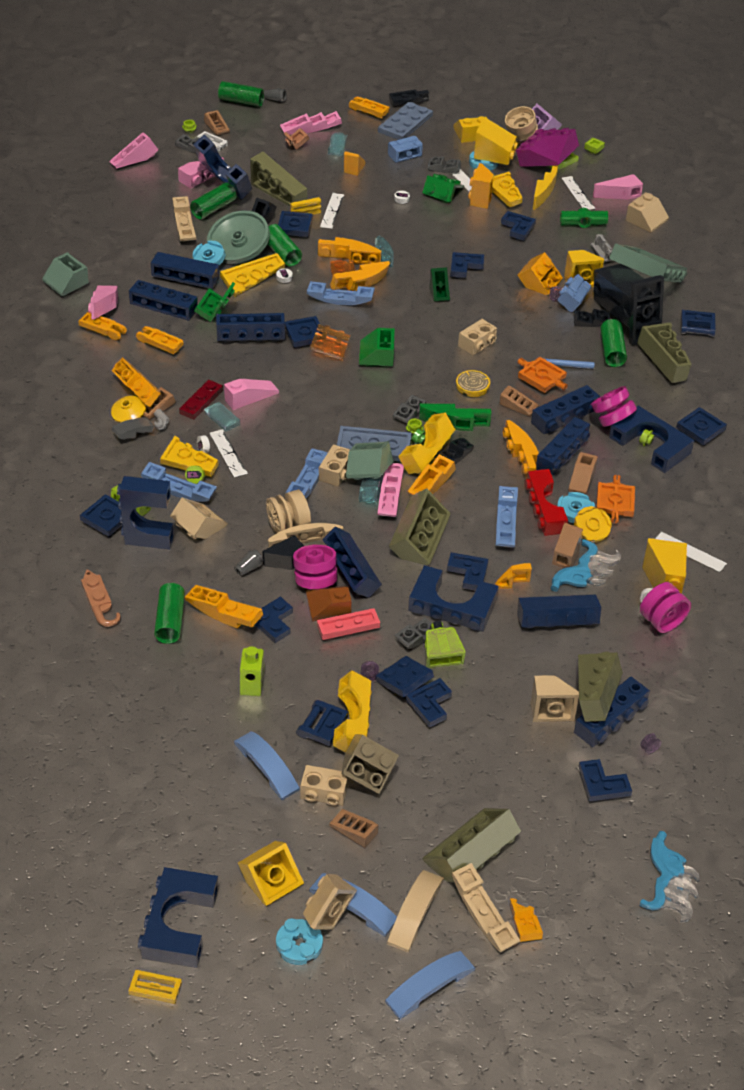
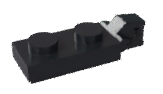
M414 89L390 93L389 100L393 106H400L408 102H425L429 100V91H417Z

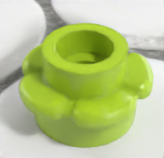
M185 120L182 128L187 133L194 132L197 127L193 120Z
M410 419L406 426L408 432L414 435L417 429L423 431L424 427L421 420Z
M644 430L639 440L643 446L652 443L654 439L653 431Z

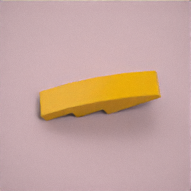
M552 165L551 173L545 172L544 180H537L533 210L541 206L551 194L557 180L559 165Z

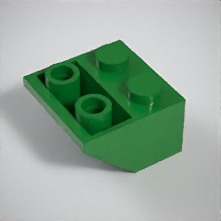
M377 328L360 340L359 365L393 366L395 328Z

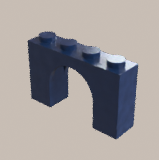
M203 135L193 144L199 161L223 183L231 184L240 199H243L252 190L248 174L237 164L231 168L221 158L215 144L207 136Z
M639 405L637 410L631 415L611 425L609 438L621 446L626 445L635 437L641 436L645 429L648 431L652 430V435L660 439L664 444L653 451L651 465L664 473L692 453L694 439Z
M124 476L122 483L118 484L117 495H120L118 507L122 511L120 514V523H123L121 536L124 537L125 545L170 550L174 538L173 523L146 519L135 509L142 506L167 509L171 497L170 481Z
M424 565L409 596L408 611L484 632L497 601L499 586L480 581L474 596L464 603H449L441 599L437 594L442 584L443 570Z
M164 867L162 876L157 877V893L151 897V913L145 917V933L139 937L138 949H141L142 959L197 968L203 949L202 935L175 931L169 928L163 922V919L170 909L181 904L214 908L219 890L218 876Z

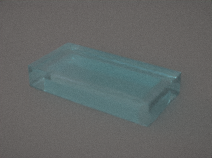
M220 402L205 408V414L225 432L240 425V419Z

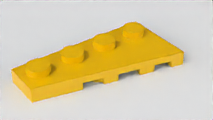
M278 253L220 271V277L228 288L232 282L235 283L233 296L237 297L269 278L278 270L285 268V263Z

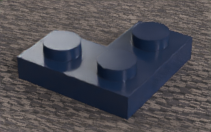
M507 211L501 219V224L513 227L510 230L511 237L525 240L535 226L536 219Z
M453 252L450 276L466 278L467 268L483 269L484 255Z
M451 552L447 571L465 574L462 588L476 591L479 582H484L489 559Z
M281 596L261 608L263 616L255 626L268 638L277 643L291 634V628L282 619L293 613V607Z
M439 678L406 695V701L430 728L447 719V713L438 703L452 697V690Z
M600 759L579 762L578 768L589 801L632 795V788L627 774L605 776Z

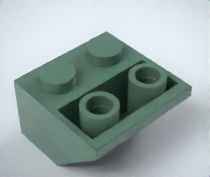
M68 252L54 258L42 278L44 283L61 296L89 283L87 267Z
M389 441L356 443L349 450L346 477L354 478L355 480L369 477L371 479L380 478L394 462Z

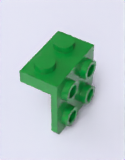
M441 174L427 175L422 193L452 202L455 189L464 188V185L460 184L461 181L450 179Z
M232 282L223 297L209 288L194 312L211 322L216 317V314L222 312L220 307L224 309L229 299L227 297L231 298L235 292L233 289L235 283Z

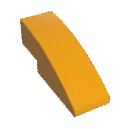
M439 454L431 465L428 464L407 491L408 494L414 495L426 488L434 494L456 470L454 461Z

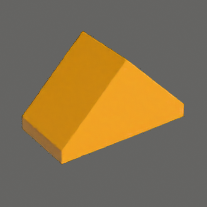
M345 151L344 173L358 176L365 166V160L359 154Z

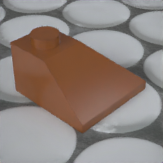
M347 586L306 590L312 622L351 613L352 601Z

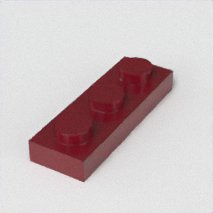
M208 379L179 408V414L195 420L223 392V385Z

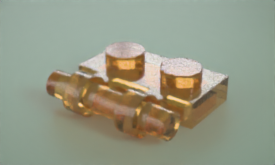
M318 324L317 331L322 332V334L315 332L310 350L342 361L348 344L342 342V340L349 342L351 335L345 334V331L331 329L328 325ZM327 335H331L333 337H336L337 339L328 337Z

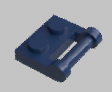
M682 310L681 334L695 333L709 335V337L715 336V313Z
M315 700L312 704V710L304 723L297 728L296 734L301 738H310L331 746L334 739V729L348 718V711L326 702ZM324 712L315 728H310L318 714Z

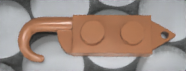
M87 569L84 578L81 579V585L92 612H94L100 625L105 627L114 626L120 621V613H116L114 620H106L103 614L112 608L110 597L100 574L96 575Z

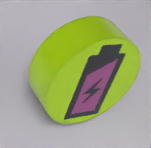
M194 465L187 468L185 477L187 481L198 484L199 481L204 480L205 472L202 467Z

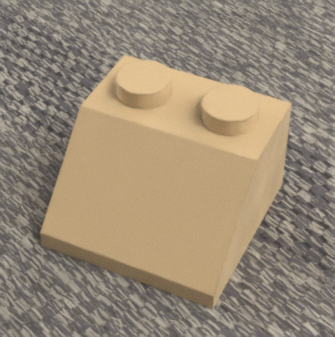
M645 192L628 205L626 221L650 233L669 220L659 198Z
M181 497L170 515L176 521L175 524L182 529H186L188 531L187 534L194 539H197V537L207 539L225 528L228 524L206 505Z
M534 676L530 702L533 722L575 721L579 691L557 676Z
M326 874L320 879L318 883L319 888L315 894L306 902V909L303 912L308 924L314 930L334 929L357 892V889L337 874Z

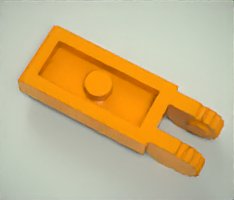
M359 96L349 102L350 109L355 111L358 109L378 118H383L389 113V106Z
M89 311L78 321L79 326L109 336L115 341L119 340L121 335L127 332L125 326L114 320L102 316L92 319V314Z
M145 326L142 329L143 333L138 332L136 334L138 341L148 343L171 354H175L184 346L182 339L156 328L153 329Z

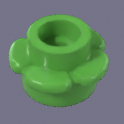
M416 430L411 438L415 445L424 443L425 430Z

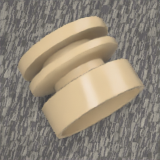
M516 107L505 116L506 128L508 132L517 136L516 143H518L519 147L538 130L535 112L530 107Z
M299 489L285 493L284 498L281 495H277L275 498H267V515L275 534L292 526L311 523L308 503Z

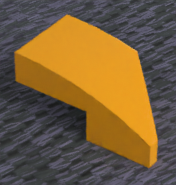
M531 563L511 566L496 581L495 585L499 586V589H511L513 583L530 582Z
M510 898L511 912L520 942L542 939L543 931L537 916L534 915V907L530 905L524 907L517 903V899Z

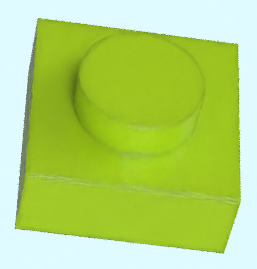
M591 138L585 143L584 149L597 154L605 147V142Z

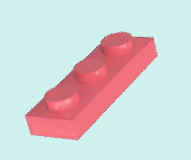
M373 608L317 620V627L322 640L380 628V620Z

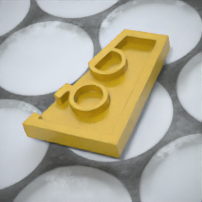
M510 171L494 176L492 192L509 207L521 204L523 197L515 186V181L511 178Z
M174 436L161 456L160 464L182 470H187L188 467L197 465L203 468L205 476L212 477L218 467V460L203 451L193 449L191 444H184L180 441V438Z

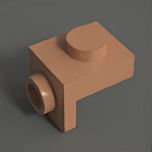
M301 128L291 136L287 132L284 133L287 145L289 147L293 146L296 150L310 139Z

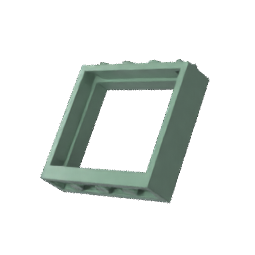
M615 243L609 258L651 277L662 275L664 281L682 283L684 277L687 276L686 267L634 246Z

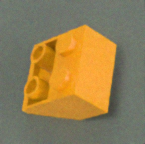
M479 163L477 169H474L473 177L470 178L469 186H472L469 191L468 199H470V206L488 209L492 199L494 174L482 163Z
M545 252L532 258L517 275L526 288L544 295H549L563 278Z

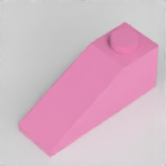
M143 132L109 162L115 168L142 162L153 157L158 148L150 137Z
M237 379L224 384L225 401L232 410L279 394L276 386L271 381Z

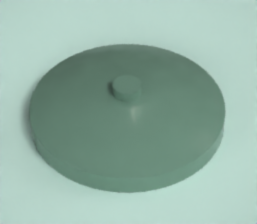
M246 210L235 211L223 216L214 223L208 232L207 241H217L222 245L226 254L222 263L239 264L255 258L264 250L270 238V230L266 220L260 214Z

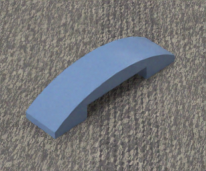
M310 281L307 294L330 304L358 305L371 301L375 288L358 286L357 291L332 290L326 288V283Z
M312 448L305 459V466L295 482H291L286 493L299 489L307 498L319 481V466L328 452Z
M151 462L147 464L141 473V477L146 479L170 481L171 495L178 498L183 497L197 502H205L211 499L217 489V486L203 481L194 484L167 474L165 467Z
M499 486L496 546L515 547L518 487Z
M251 731L234 741V744L245 757L249 756L267 777L269 786L281 800L300 790L295 778L283 760L258 734Z
M322 873L310 887L309 892L315 894L319 888L318 883L326 873ZM345 880L357 889L346 909L365 919L366 926L386 937L393 928L397 916L374 896Z
M461 951L451 953L434 961L406 980L385 1000V1003L400 1020L419 1008V1002L451 981H460L475 971V967Z

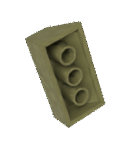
M427 488L412 495L389 547L403 560L429 565L451 513Z
M484 808L422 859L437 874L443 877L446 882H454L452 872L470 863L473 864L476 870L482 868L486 860L499 854L500 849L504 845L512 843L515 840V836L521 830L510 809Z

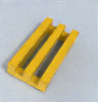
M317 197L290 203V212L319 214L321 213V199Z
M135 970L128 990L129 995L176 1004V997L179 994L182 979ZM138 979L147 980V981H152V982H151V983L142 982V981H138ZM158 983L174 986V988L162 986Z

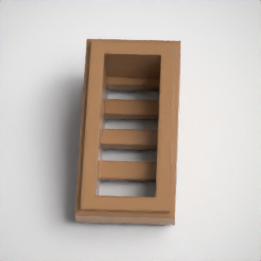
M218 110L204 114V122L216 135L230 133V129Z
M507 386L500 395V405L529 417L532 416L533 409L539 406L511 386Z
M162 387L158 389L161 394L150 407L146 405V410L150 412H145L143 417L150 420L155 417L154 412L157 409L164 411L176 403L173 394Z
M344 809L329 823L330 827L364 848L378 834V824ZM344 817L346 820L340 824V820Z

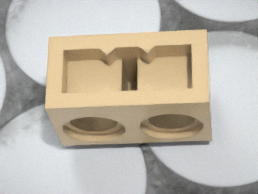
M481 319L459 333L458 346L474 355L496 341L497 328Z
M337 445L331 447L319 466V481L339 487L342 481L346 480L350 449Z
M306 765L300 785V799L343 806L349 777L341 774L342 771Z

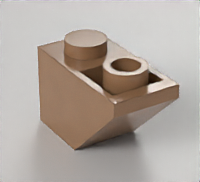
M580 452L570 481L569 492L587 494L596 471L598 456Z
M568 523L563 525L554 550L552 564L562 568L573 566L579 556L583 529Z

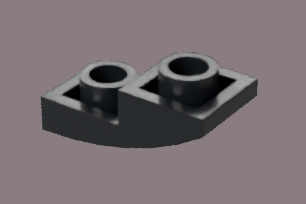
M593 309L592 313L576 310L574 313V323L577 326L601 327L603 322L610 319L609 312L605 310Z
M458 438L451 441L447 449L438 452L437 456L440 454L456 464L474 449V445L465 438Z

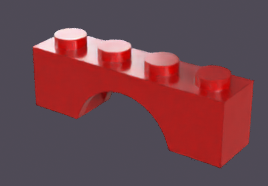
M550 469L528 471L524 485L525 489L529 491V501L533 503L534 515L538 517L539 529H542L544 536L561 534L563 525L568 523V518L564 507L553 505L546 500L548 496L552 495L554 485Z

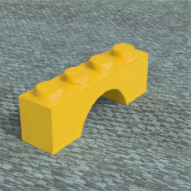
M446 412L432 415L424 424V445L406 446L398 456L408 474L422 473L425 467L434 460V456L443 448L442 446L451 438L455 428Z
M353 670L339 680L338 697L346 705L350 719L345 720L334 729L333 746L344 752L347 751L355 734L367 737L369 728L368 718L370 696L372 694L371 680Z

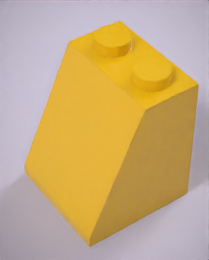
M483 117L476 132L474 159L509 165L511 159H514L516 149L518 148V143H516L517 136Z
M648 538L642 568L653 588L661 583L670 582L682 594L686 578L687 543Z

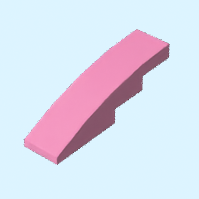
M337 111L326 116L321 112L312 117H308L306 113L280 126L284 133L287 132L289 135H292L299 128L305 133H312L342 124V120Z
M392 463L384 472L377 515L396 517L404 471L403 464Z

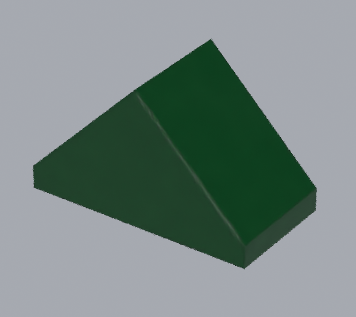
M447 267L430 269L429 288L433 301L450 300Z

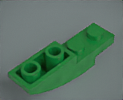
M420 403L419 419L427 422L432 415L446 412L455 430L473 431V427H490L491 409L456 408L455 404Z

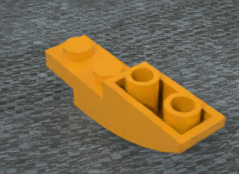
M335 237V241L321 239L318 241V256L349 259V263L357 264L381 262V250L369 244Z
M390 262L360 265L357 271L333 274L330 287L332 290L347 288L349 291H357L358 286L371 287L386 276Z
M123 357L111 370L149 407L161 394L143 374Z
M506 420L505 428H503V437L507 439V450H510L512 457H518V461L522 463V473L527 478L528 471L536 470L539 452L534 442L523 429L511 420Z
M195 585L185 596L187 602L204 614L237 629L241 624L253 627L263 616L261 608L229 600L227 593Z

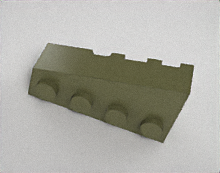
M264 151L250 158L251 185L288 206L293 202L307 200V188Z
M671 322L643 326L637 342L671 383L686 381L692 364L686 352L681 349L682 344L680 341H677V334L675 331H672Z
M618 652L579 654V702L585 722L605 721L623 674Z

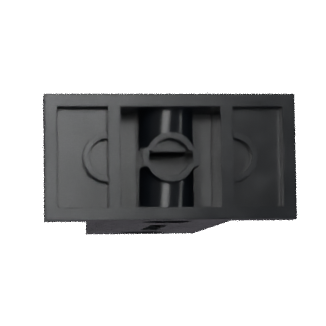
M623 264L594 270V300L629 327V343L632 346L638 344L643 326L662 324L664 277L662 275L644 279Z

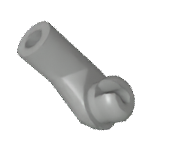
M157 409L154 415L158 421H154L156 429L163 430L166 428L169 418L161 409Z

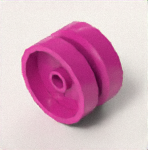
M626 386L614 389L591 403L595 413H602L598 418L602 427L612 425L637 410L633 400H626L630 395Z
M308 545L294 552V575L297 585L307 589H321L331 586L337 581V559L333 548L326 545Z
M664 582L654 587L645 596L640 605L642 616L651 622L660 633H667L678 627L688 616L691 609L689 599L681 594L670 582Z

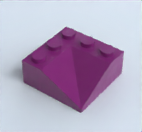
M556 128L536 130L532 136L528 137L516 149L520 167L559 165L579 146L576 130L569 128L556 130Z

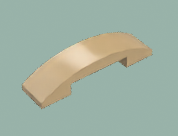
M188 196L172 198L179 240H196Z
M310 523L294 526L268 539V548L294 535L302 544L319 541L334 527L343 530V526L330 523Z
M470 863L452 872L453 880L462 900L490 943L500 953L518 944L520 939L508 921L504 922L482 887L483 880L473 864Z
M425 870L420 873L401 907L387 941L388 945L409 953L418 935L420 924L444 881L443 877Z

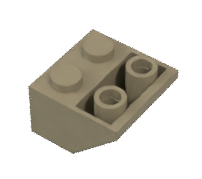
M355 734L345 753L341 774L380 794L399 755L364 735Z

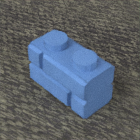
M416 136L388 143V155L395 163L422 156L423 145Z
M579 274L574 278L570 277L558 292L560 294L558 302L563 306L565 305L569 312H573L581 304L591 289V285L584 281Z

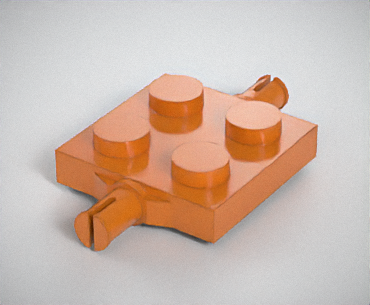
M542 357L531 362L523 358L518 360L517 364L524 367L518 372V378L544 393L555 386L563 391L567 389L568 384L562 382L567 374L563 369Z
M614 475L613 482L611 483L598 482L596 508L611 514V522L614 523L615 518V524L619 522V515L633 517L635 486L620 483V475L618 477Z

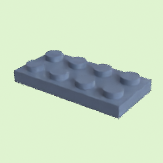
M408 102L378 127V132L397 140L407 138L433 116V111Z
M340 426L337 446L351 449L356 443L389 441L393 461L400 462L398 456L406 446H410L412 433Z

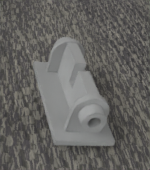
M597 234L595 242L590 243L598 256L604 258V262L613 261L609 259L613 248L606 243L605 237L602 234Z

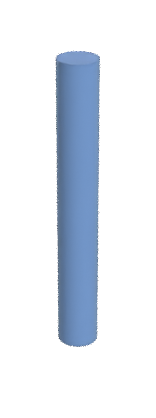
M545 359L560 367L594 369L595 362Z

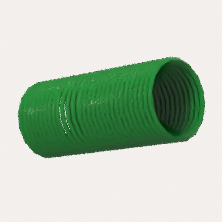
M222 81L218 89V98L229 102L261 107L264 100L263 88Z
M224 183L192 201L190 204L191 212L197 219L202 220L236 200V191L231 184Z
M272 224L268 226L270 230L268 245L275 253H278L285 265L294 266L298 264L302 258L301 250L279 225Z
M609 319L601 325L605 362L611 367H619L627 361L623 328L618 320Z
M167 583L159 589L154 636L162 643H174L180 638L185 590L179 584Z

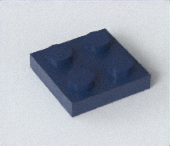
M282 211L278 225L287 235L308 237L313 214Z
M316 316L285 322V330L293 347L326 341V334Z
M701 407L682 418L676 425L677 429L702 445H705L725 431L727 427L726 423Z
M106 494L80 514L82 522L108 537L123 525V523H120L122 511L118 507L119 502Z
M405 656L375 676L379 684L405 697L432 679L434 674L433 670Z

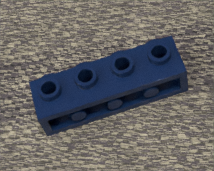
M157 252L151 261V276L213 289L219 279V264Z
M137 280L129 290V301L132 305L190 321L196 313L194 310L198 305L197 296Z
M284 313L216 314L217 341L285 340Z
M588 385L583 386L533 409L531 424L545 435L567 425L574 417L581 419L594 412L591 403L601 396Z
M574 417L537 455L536 470L550 469L553 477L589 439L590 424Z
M334 527L322 539L326 546L335 550L336 564L357 595L369 598L382 585L350 533Z
M596 594L518 598L517 615L521 627L527 628L600 624L602 607Z
M629 677L617 687L606 720L585 722L583 715L576 719L574 733L592 748L599 742L603 743L611 732H616L622 723L626 720H631L638 710H643L648 705L650 690L633 677Z

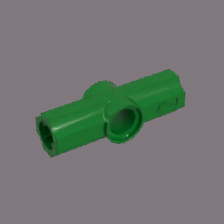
M580 208L578 211L560 212V225H579L581 228H587L590 225L608 224V211H589L587 208Z

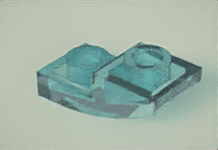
M340 132L332 134L328 155L343 156L347 135H343Z
M381 235L375 237V247L381 250V261H389V267H393L394 252L392 247Z
M383 474L378 479H371V477L363 478L359 492V502L374 503L378 500L381 492L380 486L383 482Z

